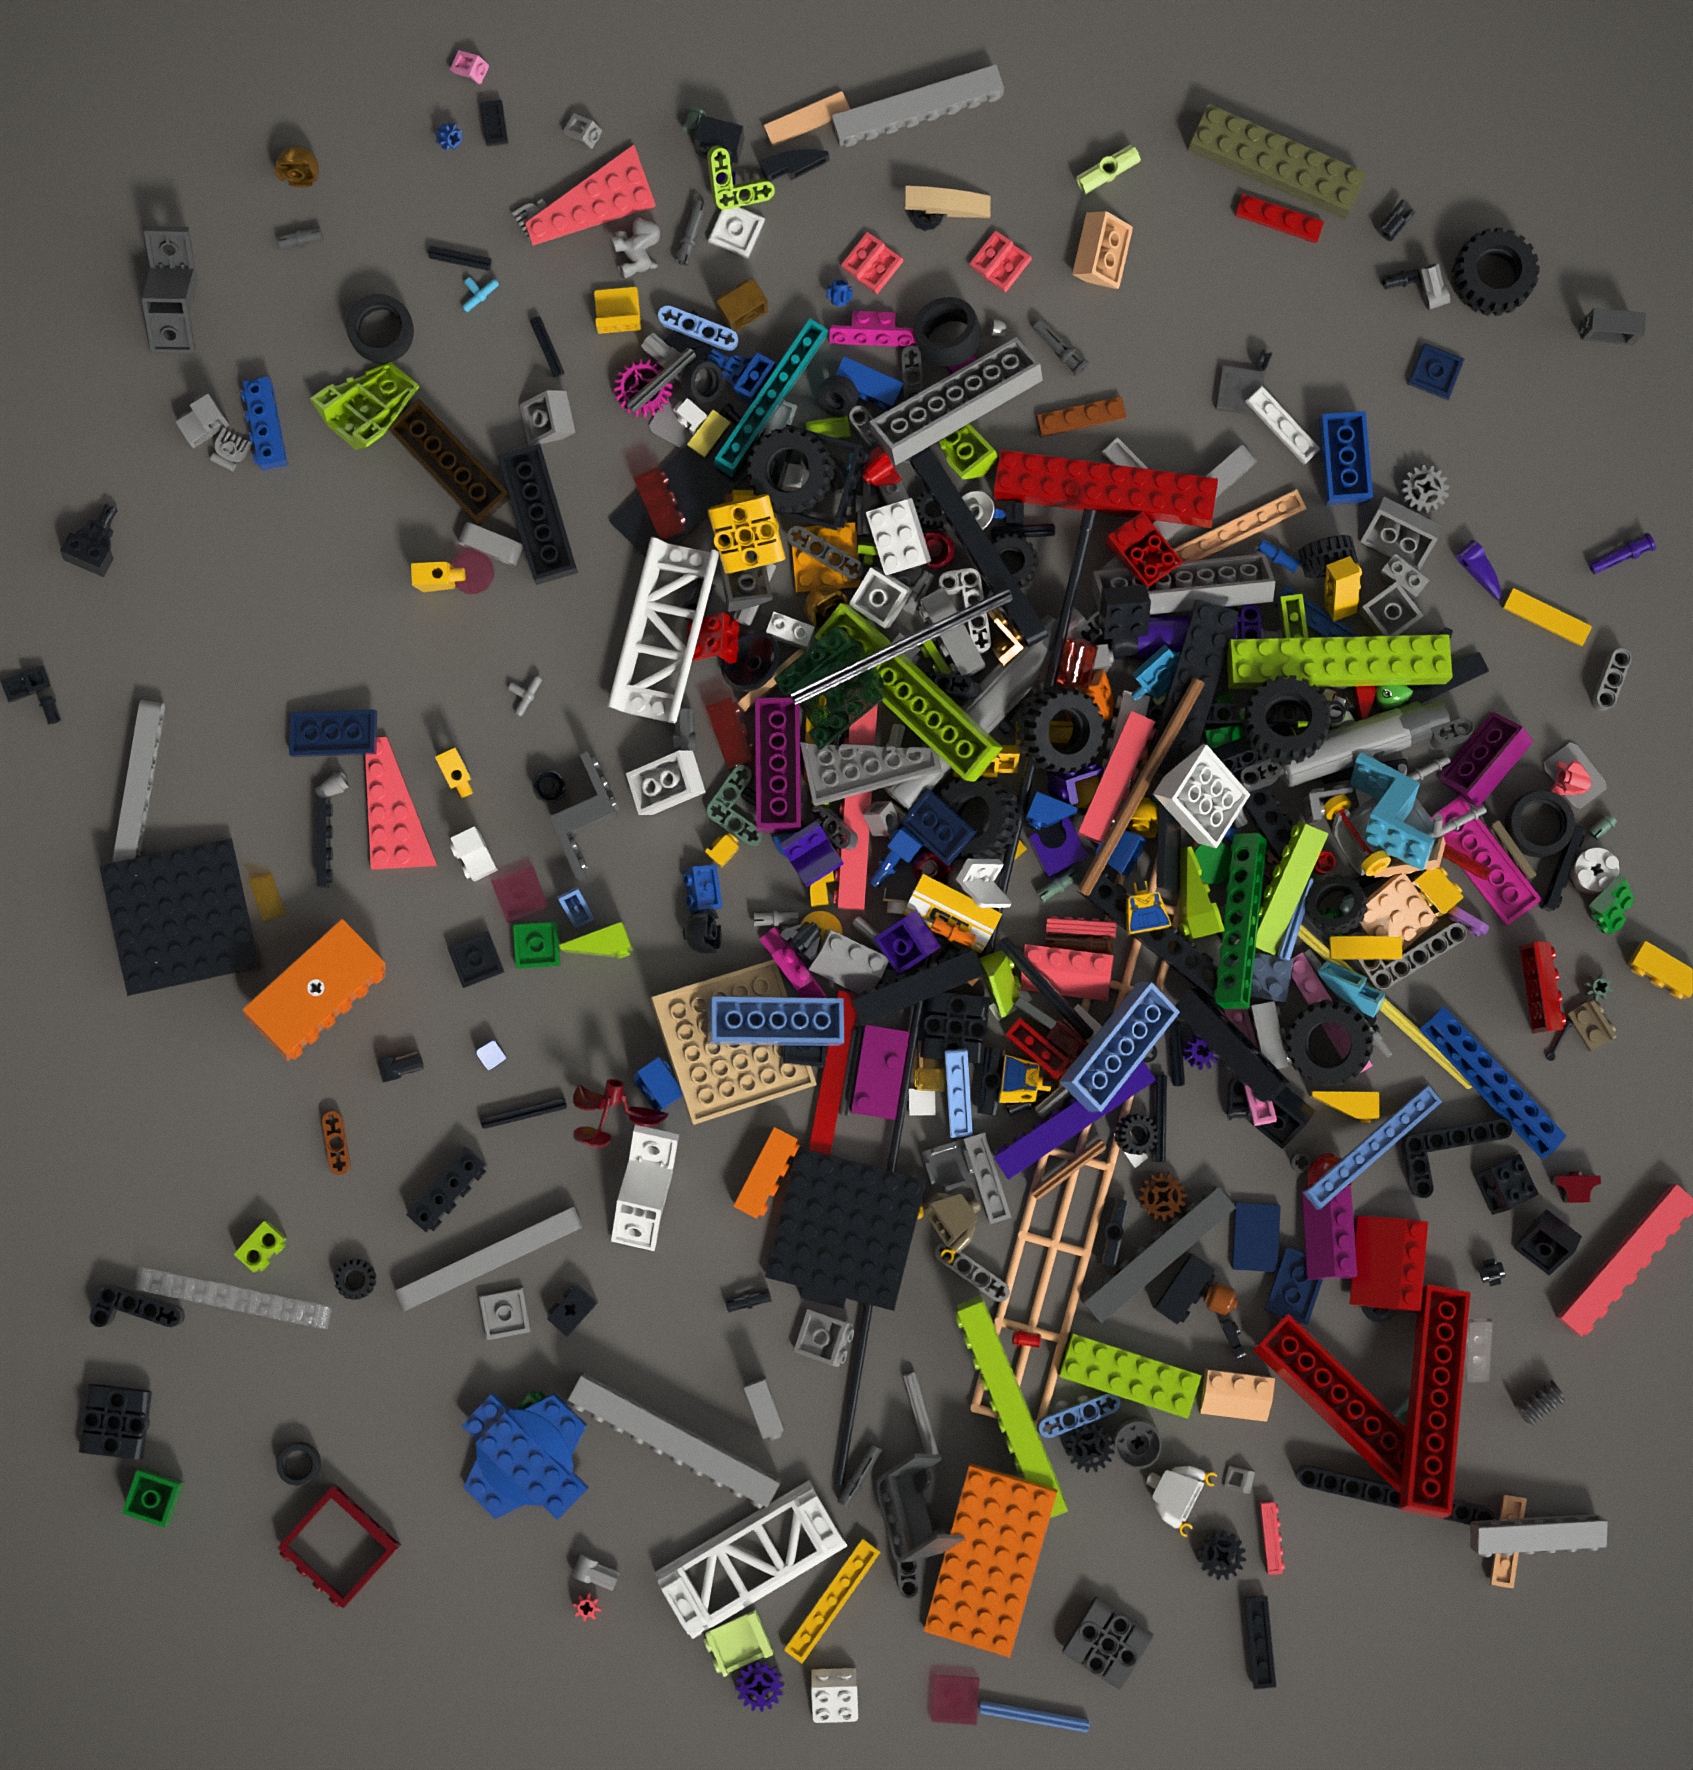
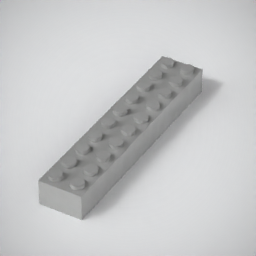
M586 1373L580 1377L568 1399L572 1402L571 1406L581 1412L583 1410L591 1412V1417L603 1423L606 1420L612 1424L611 1428L617 1432L623 1433V1431L630 1433L632 1440L640 1444L646 1442L652 1445L650 1449L660 1455L663 1452L671 1456V1461L681 1466L683 1463L691 1466L690 1471L699 1476L705 1474L711 1477L710 1482L719 1487H722L723 1484L730 1488L729 1492L740 1498L743 1495L750 1498V1503L760 1509L762 1506L768 1507L780 1485V1478Z

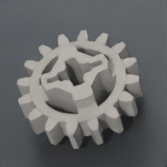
M1422 465L1420 471L1415 467L1412 470L1413 474L1407 473L1406 478L1408 480L1402 481V485L1406 487L1401 490L1402 494H1406L1403 501H1410L1408 508L1416 506L1417 513L1424 509L1426 514L1430 508L1436 511L1438 509L1437 504L1442 506L1445 503L1443 499H1446L1449 495L1444 492L1450 488L1449 485H1444L1447 477H1440L1441 470L1435 473L1434 466L1426 470V466ZM1424 476L1423 480L1414 481L1415 478ZM1424 485L1427 486V488H1426V490L1428 491L1427 493H1424V492H1423L1424 489H1423L1422 487H1423ZM1429 498H1432V499L1437 498L1436 500H1434V501H1432V502L1425 503L1426 500L1429 499Z

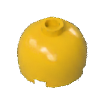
M1143 797L1126 829L1143 838L1156 837V833H1158L1159 806L1151 799Z

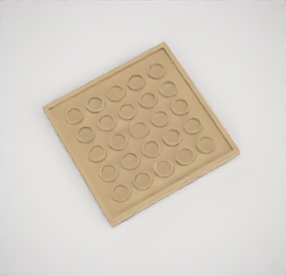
M775 960L650 998L677 1083L683 1094L682 1098L691 1126L817 1085L811 1066L781 1064L782 1045H708L707 1000L709 998H788Z

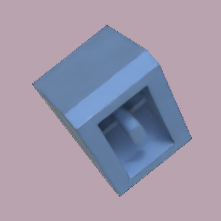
M578 887L557 897L575 929L595 920Z

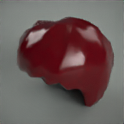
M928 531L923 534L931 561L924 565L936 569L947 566L954 557L955 543L947 533L940 531Z
M928 848L918 851L911 861L912 873L917 881L924 874L941 883L951 869V865L943 863Z

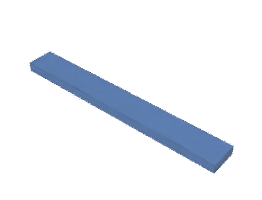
M1426 1085L1304 1191L1305 1196L1317 1210L1321 1209L1442 1103L1441 1099L1429 1085Z

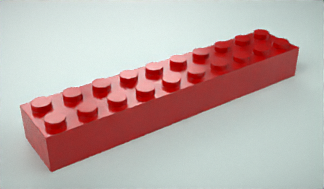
M1001 450L994 496L998 500L1084 511L1085 508L1095 510L1097 513L1132 518L1144 512L1150 520L1211 528L1218 478Z
M1430 1284L1424 1286L1422 1290L1421 1311L1417 1312L1399 1511L1442 1519L1452 1514L1470 1292Z
M1287 1314L1253 1348V1351L1400 1493L1406 1427L1304 1328Z

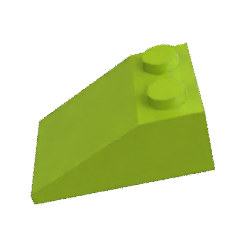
M622 922L559 945L560 949L566 953L616 957L618 959L629 956V951L634 950L626 927Z
M1001 950L980 957L979 960L985 972L984 978L990 997L1001 1017H1005L1019 998L1017 989L1021 988L1017 975L1013 976L1011 969L1015 968L1014 963Z

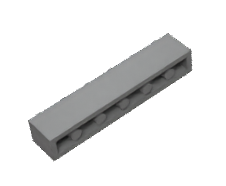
M1599 1514L1471 1521L1470 1548L1482 1557H1490L1492 1554L1497 1553L1510 1556L1515 1552L1523 1554H1534L1535 1551L1555 1553L1556 1550L1576 1552L1577 1549L1583 1548L1596 1551L1600 1547H1607V1520Z

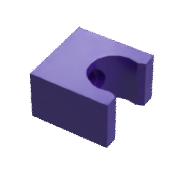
M1069 817L1060 822V828L1065 836L1064 843L1060 847L1053 849L1044 846L1037 833L1027 838L1046 878L1088 857Z

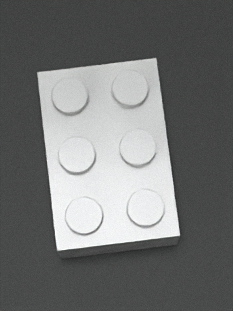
M912 498L866 512L885 576L931 561Z
M677 751L626 773L639 815H654L705 793L693 751Z

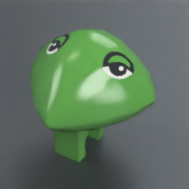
M1407 685L1376 686L1375 697L1378 705L1383 710L1389 711L1403 706L1409 700L1413 690Z

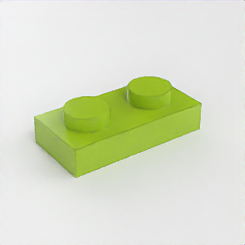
M932 640L921 644L922 646L919 649L926 659L929 657L933 665L931 668L933 672L952 673Z

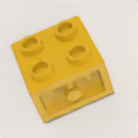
M637 287L596 290L594 292L598 334L641 330Z

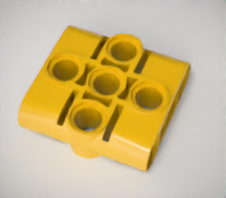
M769 494L724 503L707 509L715 536L714 544L718 548L726 574L786 559L778 532L779 524L774 517ZM736 508H742L746 516L739 517L736 513ZM763 525H770L773 529V532L769 534L766 533L763 530ZM742 530H749L751 538H745L742 535ZM721 535H728L730 543H724L721 540ZM747 551H754L757 554V559H750Z

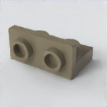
M1593 999L1586 1001L1566 1014L1573 1022L1574 1028L1589 1052L1617 1037L1614 1033L1616 1032L1615 1026L1610 1020H1606L1602 1014L1604 1013L1603 1007L1598 1001L1595 1002Z

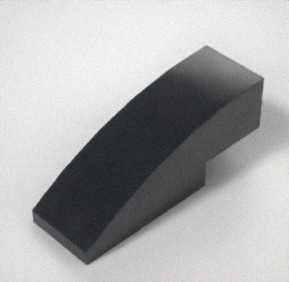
M816 149L788 151L761 160L760 168L769 182L785 174H788L792 181L829 162V153L825 150Z

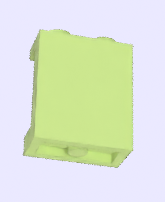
M756 1610L707 1631V1638L704 1639L707 1650L709 1652L713 1651L716 1658L713 1660L716 1671L718 1673L722 1672L723 1676H727L728 1673L760 1658H767L774 1654Z

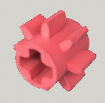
M591 1592L585 1598L580 1594L578 1598L581 1602L573 1604L574 1607L578 1608L575 1616H583V1622L589 1616L592 1619H596L594 1611H601V1607L596 1606L599 1597L596 1599L591 1598ZM589 1602V1606L593 1608L589 1612H585V1608L581 1605Z

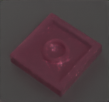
M533 866L491 881L507 923L549 907Z
M935 1675L931 1721L977 1725L980 1679Z

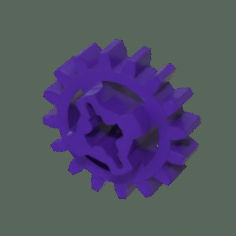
M759 1661L756 1662L755 1667L749 1663L747 1665L748 1671L741 1669L740 1672L743 1677H737L736 1679L738 1683H741V1685L735 1687L736 1691H741L738 1695V1700L744 1698L743 1706L751 1704V1711H754L756 1706H758L760 1711L763 1712L766 1705L769 1709H772L771 1702L778 1704L779 1699L777 1695L783 1696V1691L779 1689L784 1686V1682L779 1681L782 1674H775L776 1666H773L771 1669L768 1668L767 1661L764 1666H761ZM763 1672L769 1674L773 1678V1680H768L763 1675ZM752 1673H755V1677L752 1679V1681H747L745 1683L748 1676ZM758 1681H761L762 1685H766L762 1691H758V1687H754ZM774 1690L771 1697L765 1700V1695L768 1691ZM747 1693H752L757 1700L750 1698Z

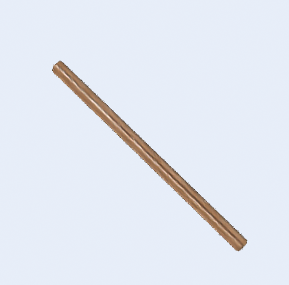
M1192 679L1078 887L1080 893L1086 896L1090 895L1204 687V682L1200 679Z

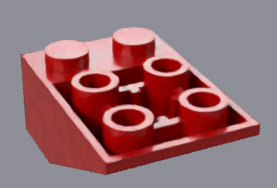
M1141 512L1112 532L1106 540L1105 545L1116 559L1145 584L1147 588L1183 563L1144 512Z

